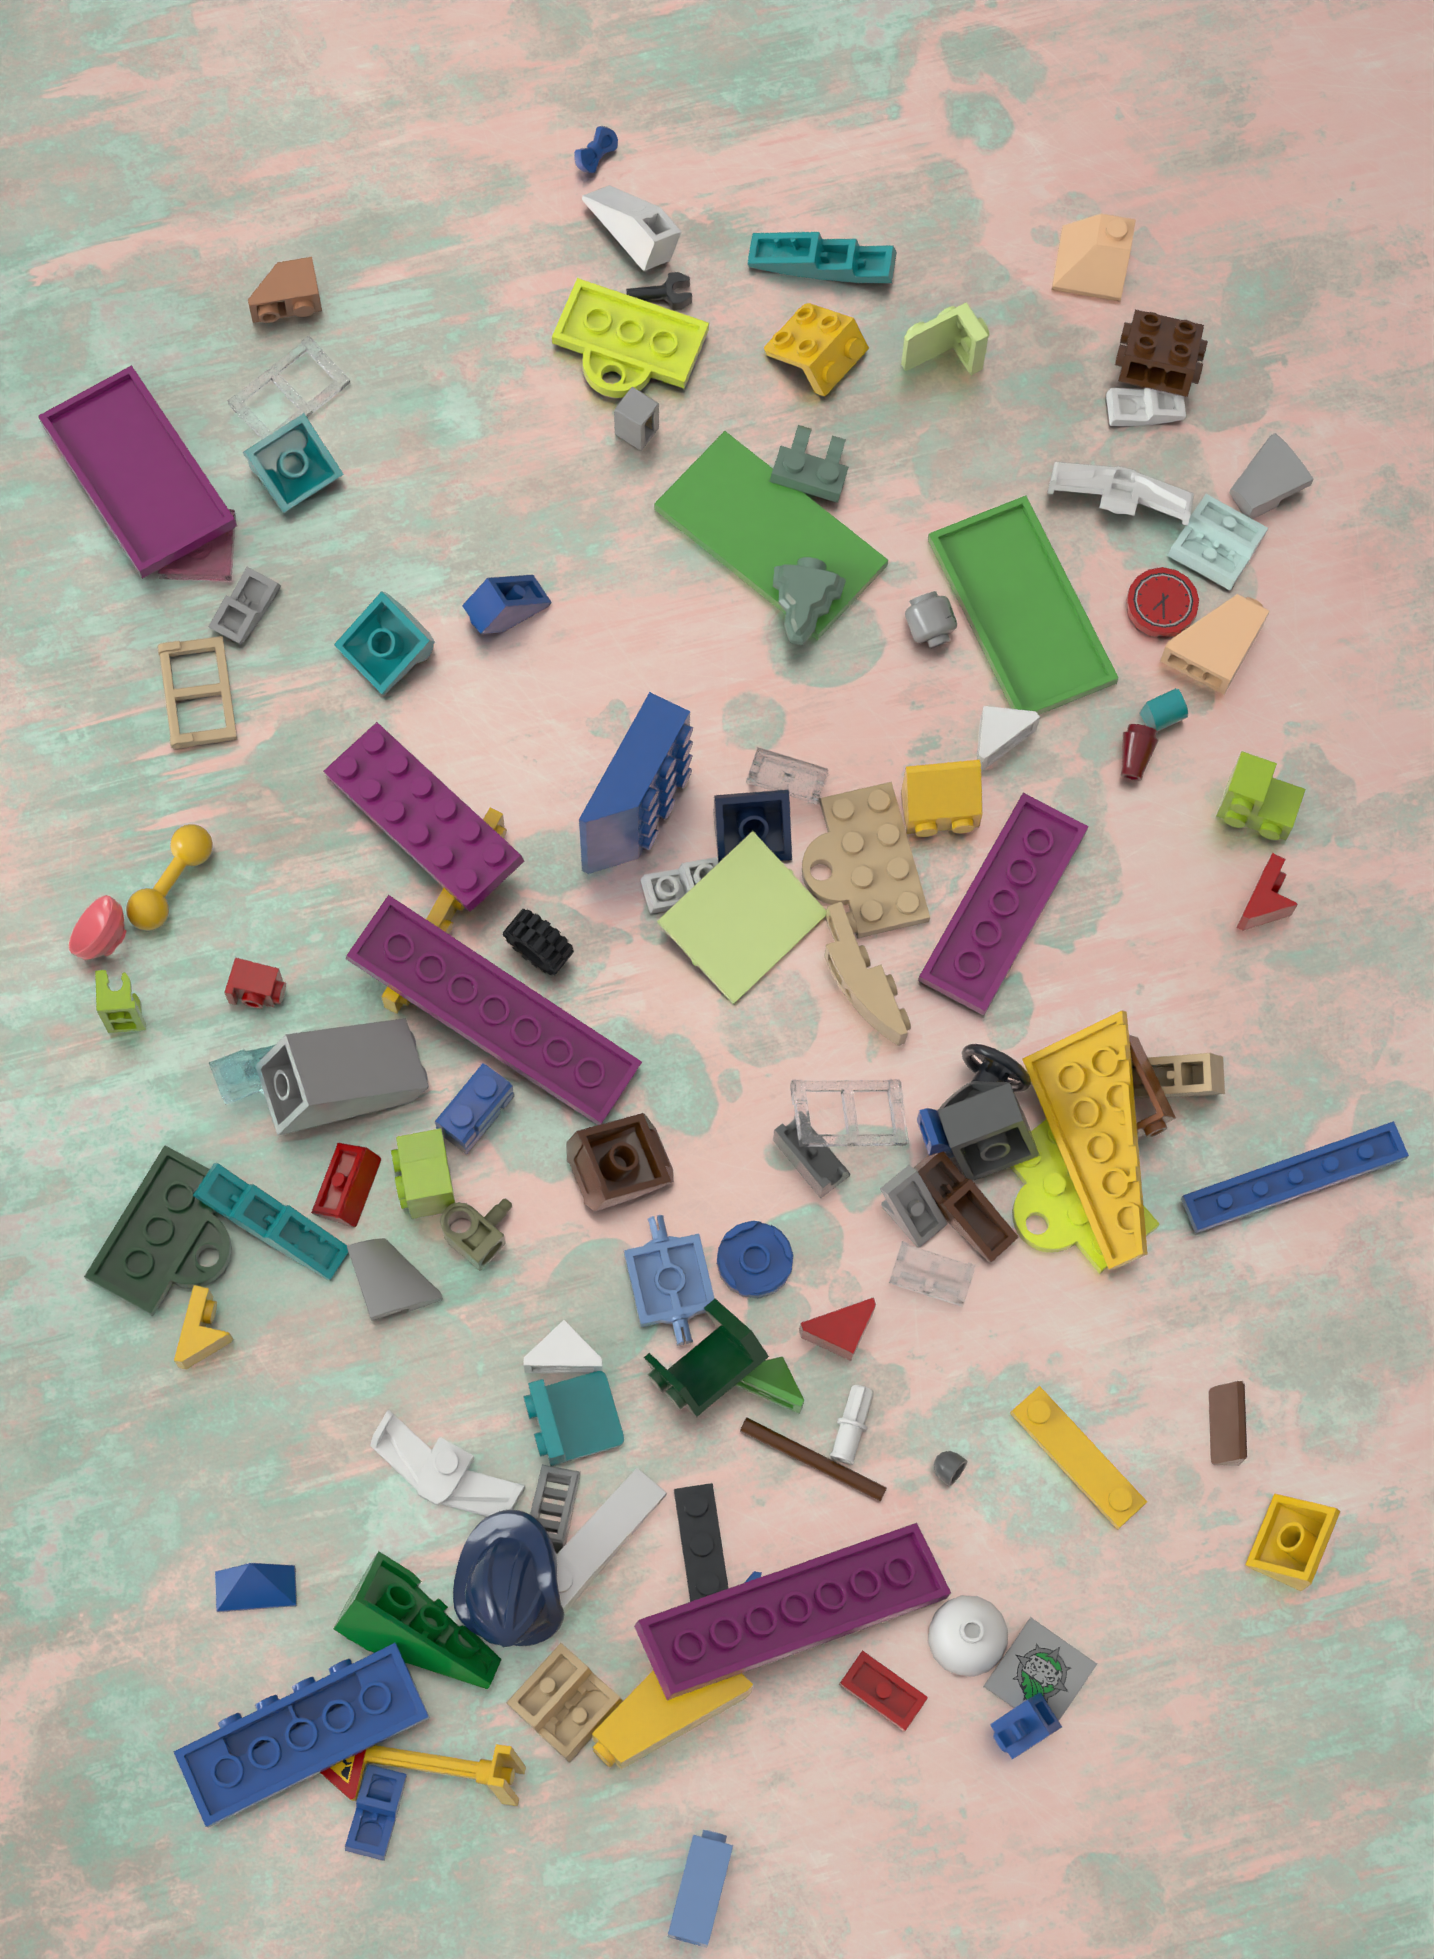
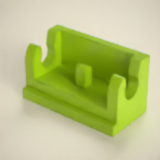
M95 971L96 1011L107 1032L117 1033L146 1030V1022L142 1016L141 1001L136 993L132 994L129 976L123 972L121 976L123 982L121 989L111 991L107 971Z

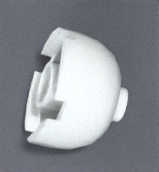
M962 1595L948 1600L935 1612L929 1626L928 1644L934 1659L945 1670L966 1677H975L989 1672L1002 1659L1008 1645V1628L1002 1613L991 1602L978 1596Z

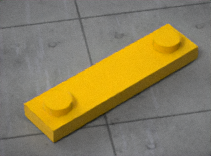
M1040 1386L1010 1412L1012 1417L1117 1530L1147 1503V1500Z

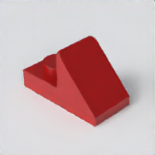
M1274 853L1271 854L1236 928L1244 931L1287 918L1293 914L1298 904L1278 894L1287 875L1281 871L1286 860L1285 858Z

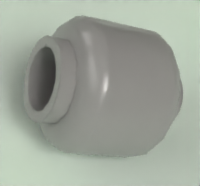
M933 591L910 600L911 606L905 611V617L914 641L917 643L928 642L930 648L949 642L948 634L957 628V621L949 599L946 596H938L937 592Z

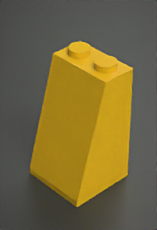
M653 1670L592 1733L593 1741L596 1743L592 1747L594 1749L593 1752L609 1768L616 1764L622 1770L746 1699L752 1692L753 1684L741 1673L667 1700Z

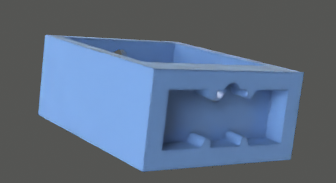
M703 1830L702 1836L693 1835L668 1931V1938L707 1948L733 1845L725 1843L726 1835L708 1830Z

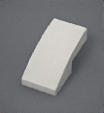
M1110 388L1106 393L1110 426L1156 425L1184 420L1186 417L1184 396L1150 388Z

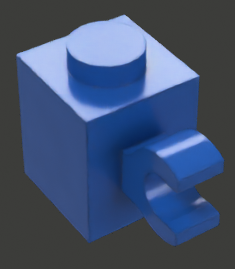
M1041 1693L1027 1699L990 1724L994 1730L993 1737L997 1745L1003 1752L1008 1753L1012 1759L1062 1728Z

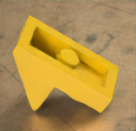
M193 1285L174 1357V1362L181 1369L187 1370L234 1340L229 1332L206 1327L207 1323H213L217 1310V1301H213L214 1296L209 1288Z

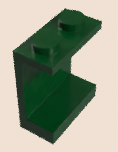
M716 1298L707 1304L704 1310L717 1329L669 1369H666L650 1353L643 1357L652 1369L647 1375L653 1384L662 1393L665 1391L669 1399L679 1410L686 1406L696 1417L769 1357L752 1330Z

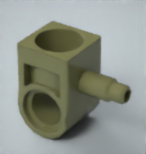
M506 1198L502 1199L485 1217L467 1203L458 1202L451 1204L441 1215L440 1223L444 1239L481 1271L506 1244L504 1234L496 1226L512 1208V1203ZM465 1218L471 1222V1226L464 1233H456L450 1228L453 1221Z

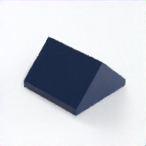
M789 789L714 795L713 816L718 863L752 831L780 861L792 860Z

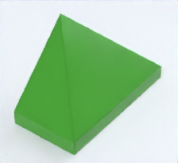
M783 1356L765 1360L736 1384V1386L798 1414H800L803 1408L804 1398Z

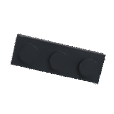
M713 1483L674 1489L689 1599L691 1602L728 1589L727 1574Z

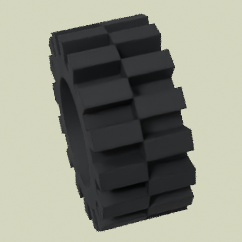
M522 909L502 932L503 937L506 938L508 944L513 946L512 948L516 952L522 954L521 957L529 960L531 965L536 968L539 967L544 973L547 972L549 975L555 976L574 953L573 946L568 943V939L565 936L560 935L561 932L558 929L550 926L551 923L547 920H542L538 914H533L528 909Z

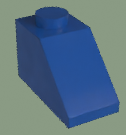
M534 575L486 578L462 606L469 615L472 625L480 634L505 632L546 609L552 602Z

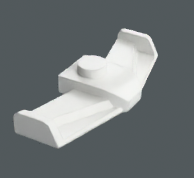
M1066 462L1054 463L1047 494H1053L1054 490L1101 494L1099 508L1109 510L1115 514L1134 516L1137 504L1140 503L1182 520V524L1186 526L1189 523L1194 493L1141 474L1134 469L1121 466L1111 467Z
M390 1410L386 1412L373 1434L370 1446L418 1491L419 1496L435 1505L442 1504L488 1517L502 1510H513L525 1489L523 1484L469 1471L468 1469L474 1460V1456L439 1437L431 1450Z

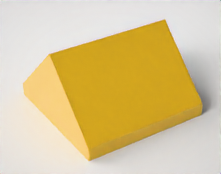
M1274 1493L1245 1565L1292 1588L1303 1591L1313 1582L1341 1511L1334 1507Z

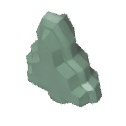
M803 557L798 559L797 565L784 564L774 567L773 587L779 591L778 604L786 611L784 626L789 641L792 644L803 645L815 631L818 617L829 613L833 600L841 598L846 579L838 574L826 571V564L816 558Z

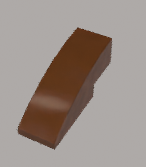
M944 1151L930 1156L928 1154L914 1167L945 1220L988 1262L995 1260L1019 1238L972 1179H966Z

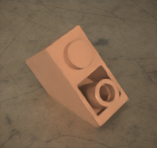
M312 257L282 261L275 264L248 298L253 323H272L279 318L291 316L307 317L314 312L322 311Z

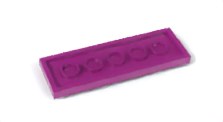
M378 722L369 728L323 771L337 788L469 912L525 862L518 851Z
M1023 792L920 973L918 981L984 1016L1089 826Z

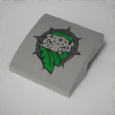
M1030 1617L983 1687L1013 1708L1041 1693L1059 1721L1097 1663Z

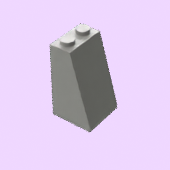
M406 1018L286 1034L255 1065L277 1135H284L411 1103L429 1088L427 1072L421 1065L416 1050L415 1036L410 1031Z

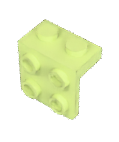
M967 302L958 307L950 306L940 312L936 318L926 323L918 322L908 329L904 336L901 365L905 371H908L953 348L969 374L973 375L983 370L988 337L990 336L989 329L982 318L975 316Z

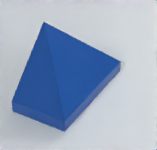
M248 1563L215 1571L217 1612L297 1606L295 1565Z

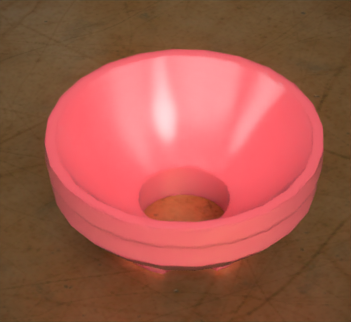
M108 895L95 900L81 915L72 931L69 941L70 952L84 960L111 955L116 947L122 943L126 935L124 913L121 904Z

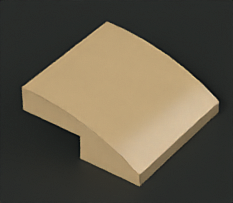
M560 1643L506 1703L560 1755L570 1762L592 1738V1733L623 1700L599 1679L587 1665Z

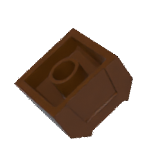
M645 1113L578 1130L566 1142L567 1163L571 1166L584 1198V1204L593 1211H599L632 1200L674 1182L673 1168L656 1128Z

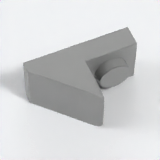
M910 1165L880 1188L886 1199L881 1204L883 1209L917 1247L920 1248L948 1224L918 1171Z

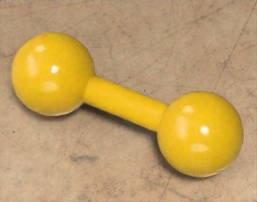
M188 824L178 828L170 842V849L174 858L153 889H140L129 898L126 905V914L129 921L136 928L150 931L162 926L169 914V905L165 897L185 867L200 865L211 855L213 849L212 838L203 827Z

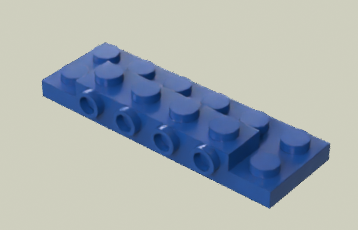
M393 1643L353 1664L351 1659L343 1660L328 1669L330 1675L318 1681H315L314 1677L304 1679L292 1686L294 1693L281 1699L277 1695L265 1698L255 1704L257 1711L243 1718L240 1713L233 1714L218 1722L220 1729L174 1751V1755L205 1827L209 1828L429 1719L430 1716L397 1644Z

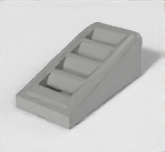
M542 1464L530 1515L535 1517L545 1528L553 1543L555 1552L558 1554L567 1542L580 1472ZM547 1481L569 1485L568 1491L546 1487ZM544 1498L565 1501V1504L562 1506L543 1502ZM540 1514L561 1517V1520L558 1522L540 1518Z

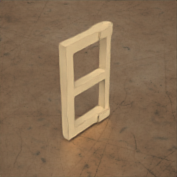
M223 636L160 643L157 648L161 663L171 748L181 749L196 745L237 740ZM209 651L216 652L220 683L174 689L170 657ZM222 695L226 728L180 734L176 701Z

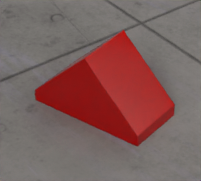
M874 1297L800 1323L799 1333L801 1338L851 1361L876 1307Z

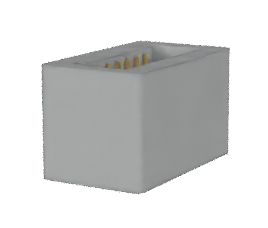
M631 387L614 409L615 435L642 451L659 429V403Z

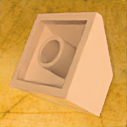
M1101 213L1063 225L1051 290L1120 302L1136 219Z

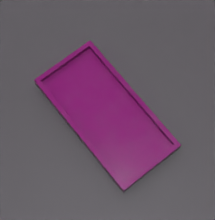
M132 365L38 415L47 434L142 579L237 527L235 518Z

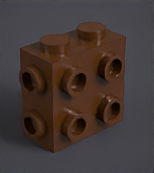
M1135 309L1132 323H1124L1120 343L1126 344V346L1119 345L1115 366L1121 367L1118 381L1188 397L1191 383H1199L1203 363L1197 361L1203 362L1208 343L1207 340H1202L1204 325Z

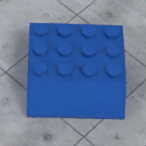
M651 692L647 695L579 818L583 872L591 874L637 860L644 849L650 850L659 832L655 829L661 818H668L675 804V799L672 797L678 787L683 789L692 773L689 765L693 755L689 754L693 745V741L690 740L693 727L690 726L689 710Z

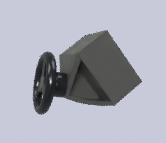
M969 1044L965 1046L962 1050V1059L975 1075L970 1083H967L951 1095L937 1111L950 1148L966 1179L975 1181L1040 1155L1025 1114L1014 1093L1022 1092L1029 1088L1031 1079L1028 1072L1016 1060L995 1048L982 1044ZM973 1055H975L979 1060H981L982 1063L980 1064Z

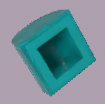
M1175 688L1147 701L1139 714L1146 726L1152 727L1158 732L1188 717V708L1180 690Z

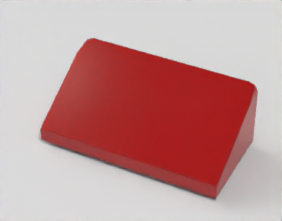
M337 1143L311 1213L346 1226L356 1227L380 1166L381 1157L367 1147Z

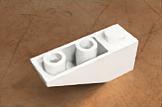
M610 185L582 196L584 203L643 271L671 261L682 231L661 207Z

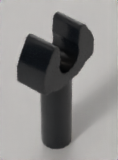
M679 272L668 273V278L663 285L626 289V295L644 301L663 299L669 303L672 310H681L692 303V293L674 292L677 288L690 287V277Z

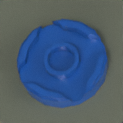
M748 1221L737 1224L725 1234L718 1247L716 1264L720 1278L730 1290L742 1297L758 1299L773 1295L785 1285L792 1272L793 1252L789 1240L780 1229L760 1221Z

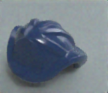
M502 1510L484 1518L467 1538L456 1569L453 1603L457 1617L467 1629L491 1644L501 1645L502 1647L535 1645L552 1637L560 1629L564 1620V1609L561 1605L557 1583V1556L553 1543L542 1524L532 1515L520 1510Z

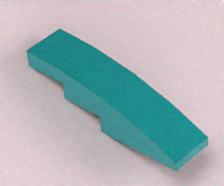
M820 232L752 233L747 264L750 268L818 280L853 283H892L897 252L894 245L860 246L857 239H822Z
M219 1163L212 1165L193 1194L194 1197L250 1234L327 1280H331L348 1253L345 1243L290 1205H283L256 1185L246 1183Z

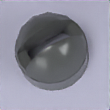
M945 1451L936 1457L934 1470L940 1480L951 1486L960 1477L968 1461L958 1453Z

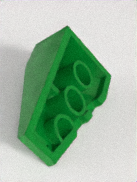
M378 1551L346 1602L333 1630L373 1653L396 1643L405 1663L488 1689L492 1684L502 1659L475 1633L467 1629L466 1626H458L445 1613L448 1606L439 1598L435 1601L429 1598L418 1587L422 1581L413 1572Z

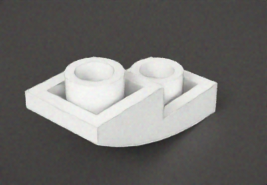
M717 857L682 863L679 869L643 875L640 881L650 914L668 911L718 864Z

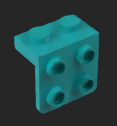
M603 1371L592 1372L545 1386L543 1379L528 1383L530 1394L523 1396L529 1419L537 1417L541 1432L534 1434L540 1457L548 1455L550 1466L620 1447L624 1443V1434L609 1382Z

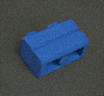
M482 1063L435 1120L436 1129L441 1128L443 1137L465 1154H468L500 1115V1108L504 1109L513 1099V1085L489 1066Z

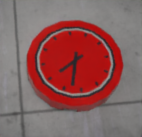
M1164 567L1148 569L1137 576L1129 587L1126 602L1129 619L1135 627L1148 636L1157 638L1158 636L1175 637L1190 627L1196 618L1199 606L1197 589L1187 576L1175 569Z

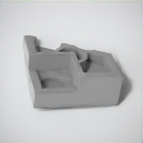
M1274 433L1269 436L1265 444L1232 486L1229 493L1242 514L1254 519L1278 507L1280 500L1311 486L1314 479L1288 444Z
M371 1239L347 1245L371 1321L408 1308L409 1311H413L443 1300L441 1292L387 1239Z

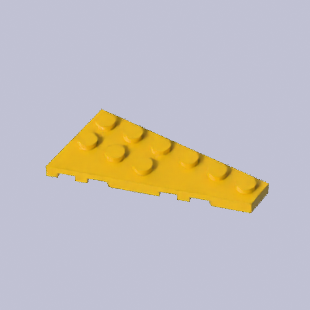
M1121 1010L1022 1058L1105 1262L1110 1270L1117 1269L1148 1254L1127 1012Z

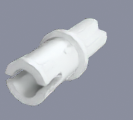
M853 1385L851 1387L843 1417L838 1418L837 1421L840 1427L833 1451L830 1454L831 1459L845 1464H854L861 1434L866 1432L868 1428L864 1424L874 1394L870 1388L862 1385Z

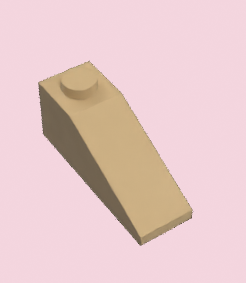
M1213 1053L1148 1058L1166 1098L1225 1094L1223 1056ZM1131 1059L1134 1099L1150 1098Z

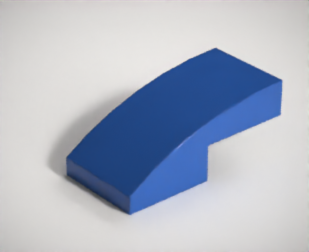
M930 1108L919 1110L917 1123L929 1156L944 1151L949 1158L955 1157L950 1148L938 1111Z
M370 1764L367 1765L356 1801V1811L345 1844V1851L385 1861L407 1774Z

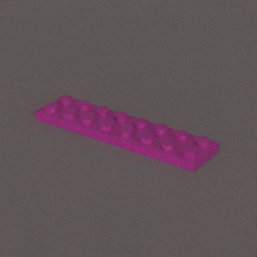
M390 895L386 897L346 955V960L597 1125L603 1123L642 1063V1061Z
M914 1523L638 1620L634 1627L666 1699L670 1700L947 1599L951 1591L918 1524Z

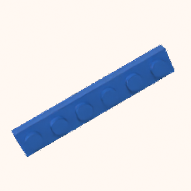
M1393 1121L1182 1196L1181 1201L1195 1234L1401 1162L1406 1160L1409 1155Z

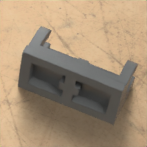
M800 1112L795 1114L794 1120L787 1126L782 1123L774 1129L773 1141L820 1199L850 1176L847 1168L840 1162Z

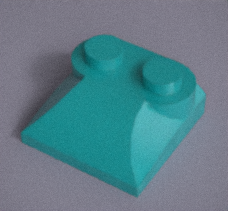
M305 413L243 452L248 460L250 469L259 477L283 513L344 475Z
M381 591L336 641L334 646L382 695H385L416 663H421L429 658L435 641L431 634L403 605L388 593Z

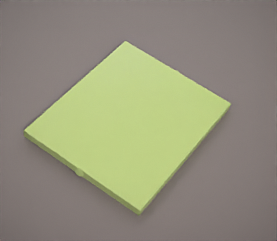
M752 831L656 922L690 957L692 964L698 966L729 1001L734 1004L826 916V910L793 875V871L788 869Z

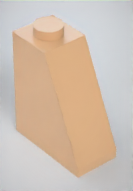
M1236 594L1169 640L1160 662L1225 695L1261 631L1269 610L1264 608L1256 599L1244 598Z

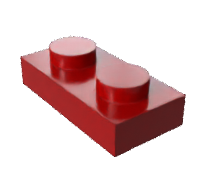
M863 1650L839 1683L841 1687L904 1732L928 1699L926 1695Z

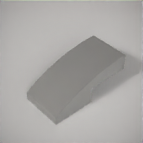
M246 567L231 596L226 595L208 627L241 645L261 620L281 585Z

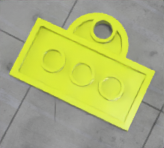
M577 278L552 335V344L583 354V373L587 382L594 390L608 397L623 398L631 387L641 391L651 378L685 388L709 331V322ZM613 371L620 374L622 378L617 383L609 384L602 379V376L607 372Z
M1046 1119L1031 1131L1040 1156L1010 1167L1024 1184L1017 1194L1012 1209L1015 1230L1026 1244L1042 1252H1060L1076 1245L1100 1274L1108 1266ZM1144 1206L1147 1237L1160 1224ZM1031 1216H1040L1045 1220L1047 1230L1042 1234H1033L1027 1229L1026 1220Z

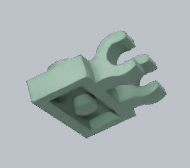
M798 425L791 449L780 446L769 482L838 503L849 468L839 464L846 439L832 435L826 458H819L805 453L812 429Z

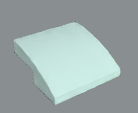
M1205 494L1190 516L1188 526H1185L1171 547L1168 556L1231 590L1265 536L1268 527Z

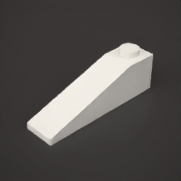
M638 1468L632 1472L556 1555L557 1583L564 1615L667 1495L661 1487Z

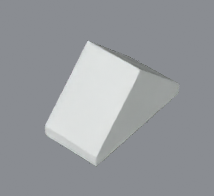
M983 706L976 759H980L981 772L1037 730L1040 716L1036 711Z
M563 1320L524 1357L525 1373L589 1374L603 1371L602 1358Z

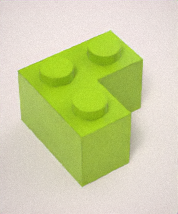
M1241 751L1230 775L1216 817L1224 819L1225 823L1236 828L1248 827L1259 831V834L1267 839H1282L1286 841L1294 826L1306 789L1273 778L1277 763Z
M442 1129L397 1136L398 1149L391 1150L395 1173L401 1172L402 1176L395 1177L401 1209L409 1208L411 1219L442 1214L448 1206L455 1203Z

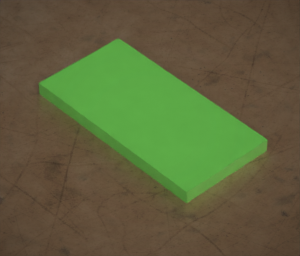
M724 431L654 503V510L785 615L786 611L778 604L779 591L773 587L774 567L784 564L797 565L798 559L811 557L823 561L827 566L826 571L833 572L846 579L841 598L833 600L829 613L817 619L816 628L812 636L819 640L888 566V559L805 493L769 482L773 468Z
M1026 495L928 534V542L1011 709L1036 711L1040 715L1117 684L1119 677Z

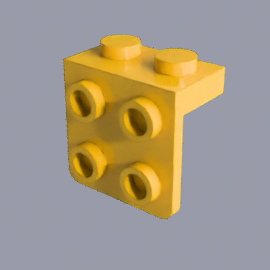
M806 303L797 309L795 314L764 346L767 356L802 368L814 392L824 397L869 349L853 317L811 303Z

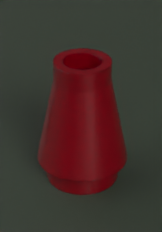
M1129 724L1127 731L1123 732L1122 777L1135 781L1142 780L1144 771L1159 741L1156 738V729L1141 724Z

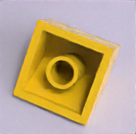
M980 759L906 766L901 789V800L907 834L916 833L918 837H929L937 834L938 831L952 830L954 833L960 834L971 832L974 828L980 826L983 815Z

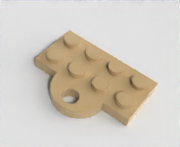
M892 782L820 798V806L828 832L815 838L809 844L803 856L802 878L809 892L824 903L832 905L842 902L843 905H848L856 921L858 929L856 933L857 939L929 922V910ZM823 864L829 867L832 874L826 880H817L811 875L810 870L815 865Z

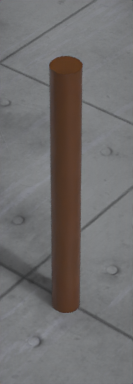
M746 1417L740 1429V1432L880 1502L884 1496L887 1487Z

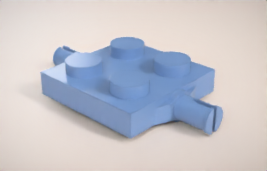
M657 1215L659 1230H657L655 1217L652 1216L647 1220L653 1240L644 1246L624 1250L640 1326L642 1328L659 1323L673 1324L677 1346L684 1345L681 1330H683L686 1344L693 1342L688 1320L696 1315L706 1313L704 1307L715 1299L700 1235L695 1234L681 1238L668 1236L664 1216Z

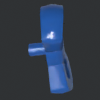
M598 126L595 131L594 140L587 145V148L577 149L574 152L575 164L578 169L586 173H595L599 160L605 153L617 149L618 137L616 133L608 127Z

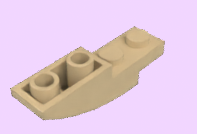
M842 902L827 906L826 921L834 942L826 944L824 957L832 975L852 1006L872 1027L896 1045L905 1044L908 1034L907 1030L911 1029V1024L904 1008L899 1009L894 996L898 995L893 976L891 974L885 975L882 964L867 969V967L871 966L870 958L865 946H858L854 936L858 929L852 912L846 913Z

